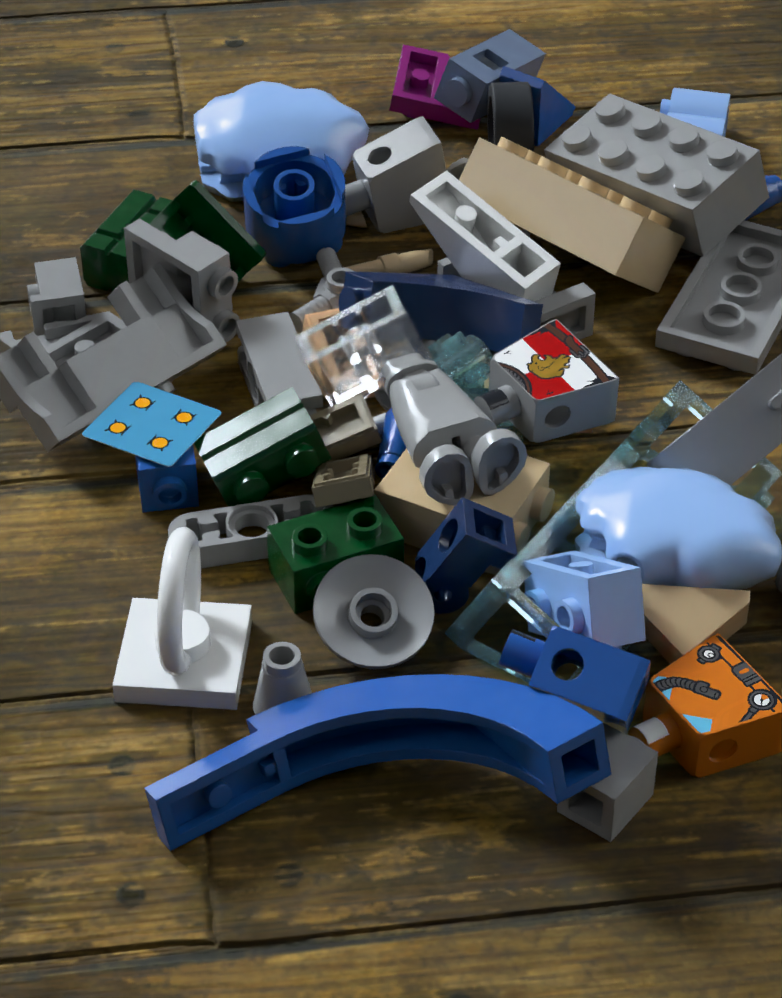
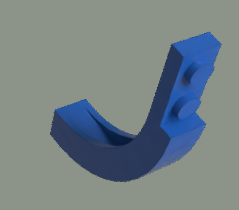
M427 674L370 679L340 685L276 705L246 719L250 735L144 789L158 837L172 851L301 784L330 773L377 762L405 759H438L473 763L515 776L536 787L557 804L612 774L603 722L584 709L553 694L504 680L469 675Z

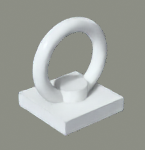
M177 528L168 538L161 567L158 599L132 598L112 685L114 702L237 710L252 626V607L246 604L200 602V547L196 534L190 528Z

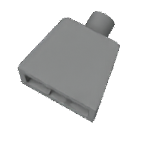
M421 116L355 150L352 160L357 181L345 185L346 217L365 210L377 231L382 233L424 224L409 202L410 195L444 173L446 166L441 141L426 119Z

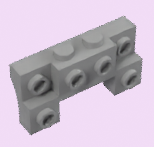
M161 263L152 266L141 278L130 284L127 281L121 283L107 297L127 327L67 359L59 368L34 331L24 336L16 346L3 353L0 352V399L9 413L19 408L47 452L81 434L133 382H140L173 393L176 390L171 383L174 379L214 357L227 345L213 322L202 316L183 297Z

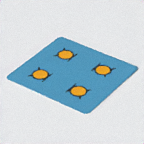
M133 382L82 432V435L169 467L174 465L221 415V411L140 382Z

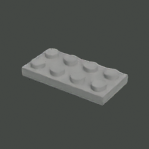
M744 220L704 257L701 256L656 331L655 347L676 352L682 356L694 357L726 366L735 371L756 375L782 329V230Z

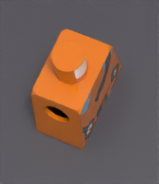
M717 633L651 677L646 685L643 712L644 722L631 727L628 732L629 736L638 738L646 746L657 751L658 757L670 752L691 776L701 778L782 752V697Z

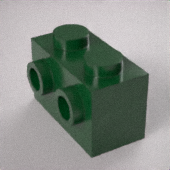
M376 494L372 497L357 499L267 526L268 567L294 614L313 609L315 594L320 582L334 566L346 559L374 554L388 556L404 563V538Z

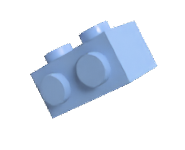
M575 550L523 560L525 593L522 598V610L528 622V631L548 637L552 626H558L621 650L622 645L646 640L641 567Z

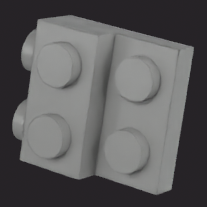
M141 219L124 227L129 284L141 278L152 266L161 263L189 304L202 316L213 322L225 342L230 341L236 335V321L240 320V318L232 312V294L237 287L238 276L234 271L230 270L229 252L193 231L175 240L167 233L158 230Z

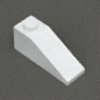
M447 170L410 195V204L462 278L531 301L552 295L561 263Z

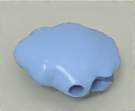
M266 81L253 83L242 87L234 93L215 97L204 108L194 114L193 120L202 184L208 192L215 193L231 202L244 201L243 180L245 175L247 174L248 177L255 168L254 162L261 155L282 147H305L310 149V155L324 159L325 154L332 158L340 166L343 174H345L352 161V155L355 150L365 146L369 133V127L361 114L340 103L332 94L315 88L297 89L281 83Z
M636 467L611 470L605 475L596 478L588 488L582 490L576 497L575 509L580 515V525L584 528V532L575 538L576 551L641 567L642 584L741 590L774 577L782 561V545L775 533L776 528L772 515L758 502L737 494L729 484L713 475L683 468L659 469Z

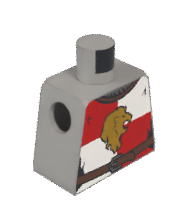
M555 319L494 354L490 361L489 392L475 397L474 402L495 425L509 420L529 441L540 443L615 421L619 377L560 321Z

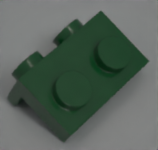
M197 180L192 181L149 223L175 240L193 231L229 252L230 270L237 274L238 282L266 256V251Z

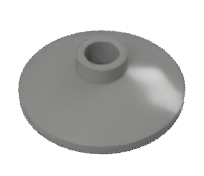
M368 554L346 559L334 566L324 576L315 594L313 617L321 640L337 657L361 668L386 669L408 661L425 645L434 622V604L427 585L412 568L388 556ZM365 613H374L380 617L382 624L377 627L368 626L362 622L361 616Z

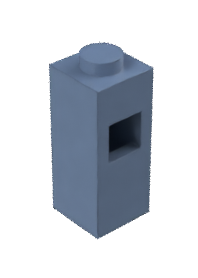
M512 30L504 31L449 58L434 98L472 123L487 115L489 86L491 83H499L503 66L536 77L546 53Z

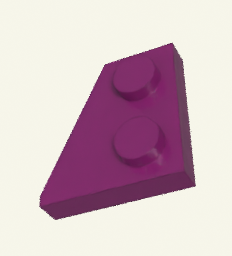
M403 44L389 111L402 113L409 118L416 119L423 116L425 119L478 130L480 119L472 123L468 122L434 98L450 56L445 53Z

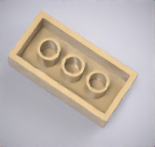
M502 136L498 145L479 137L459 178L460 182L511 223L620 278L656 293L659 292L686 238L669 229L673 219Z

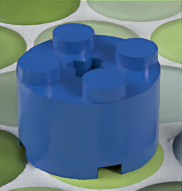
M300 146L277 148L261 155L254 162L255 168L248 177L247 174L245 175L243 180V199L246 231L266 251V262L275 267H285L289 264L315 261L317 253L323 248H332L337 253L342 247V239L346 230L345 177L340 166L324 154V159L310 155L309 148Z

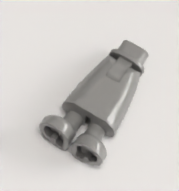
M411 353L388 360L383 365L382 373L386 378L385 392L390 398L397 427L415 467L420 468L419 479L428 496L440 503L456 505L462 497L468 500L471 498L474 479L484 495H493L503 490L518 476L525 466L527 458L526 447L515 432L508 429H497L493 421L434 361L424 359L419 353Z

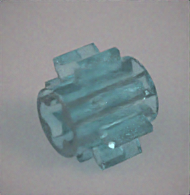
M461 331L453 336L447 333L428 347L431 354L435 357L432 361L471 399H474L484 391V381L487 379L485 375L490 372V361L493 357L489 348L480 338L474 335L464 337Z

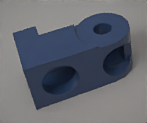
M464 497L459 500L415 558V572L423 579L431 593L434 613H450L460 609L469 598V587L473 586L490 565L505 570L515 559L517 549L513 518Z

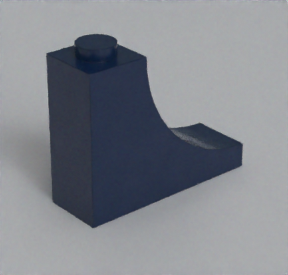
M346 271L344 288L339 296L340 325L363 334L436 340L495 352L503 350L540 328L543 308L541 303L456 275Z

